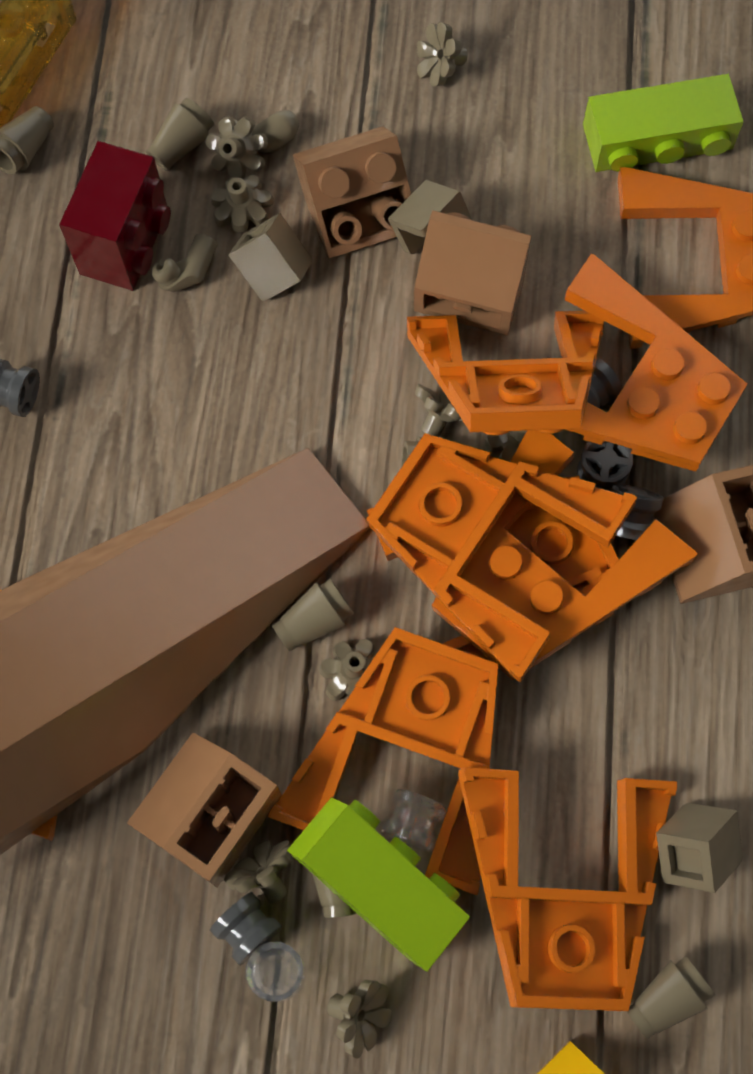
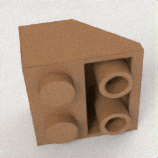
M382 126L293 154L306 204L329 259L397 237L388 218L411 195L397 135Z
M432 210L414 287V311L431 316L456 315L457 323L508 336L524 283L532 235L520 233L516 228L507 225L493 226L473 221L460 213L451 212L445 214Z
M753 465L711 474L663 498L661 509L654 513V521L657 519L698 553L693 563L687 567L683 566L671 574L680 604L753 587Z
M192 733L128 820L127 824L218 888L225 875L230 871L282 794L277 784L241 759L203 737Z

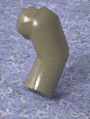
M282 110L255 125L252 134L263 133L268 139L267 148L259 152L272 153L291 141L296 136L299 120L293 112Z
M196 234L186 259L174 262L171 258L158 260L152 269L153 278L158 282L161 289L170 292H177L200 283L206 276L217 248V242L208 235Z

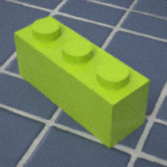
M728 73L589 96L583 127L595 172L607 170L619 172L620 167L632 168L637 165L655 162L669 164L684 157L702 154L707 156L720 155L734 148L744 121Z
M331 797L287 849V852L401 954L427 972L470 918L455 903L461 894L438 874L434 873L429 879L415 867L421 860L420 856L399 838L394 837L389 843L379 834L375 828L381 821L359 801L354 799L350 805H347Z

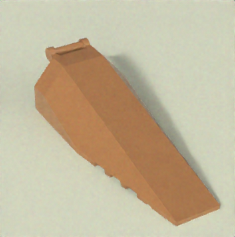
M309 448L72 556L0 591V855L141 755L192 705L193 700L214 679L217 680L230 667V663L246 647L255 642L289 605L292 606L308 590L309 585L315 579L321 577L370 528L363 515Z

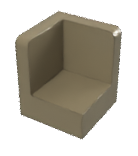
M425 180L388 218L405 252L415 254L424 244L432 210L445 214L451 212L460 213L472 220L460 191Z
M281 213L244 233L228 254L262 301H266L299 283L312 263L311 256Z
M686 803L656 833L663 883L716 893L742 862L743 856L737 810Z

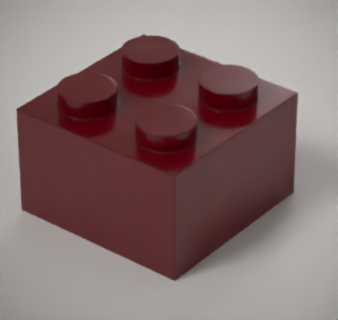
M97 141L59 223L79 275L133 291L140 275L145 276L148 273L153 259L152 247L158 234L163 235L166 232L171 217V208L167 206L163 192L164 182L159 177L154 157Z

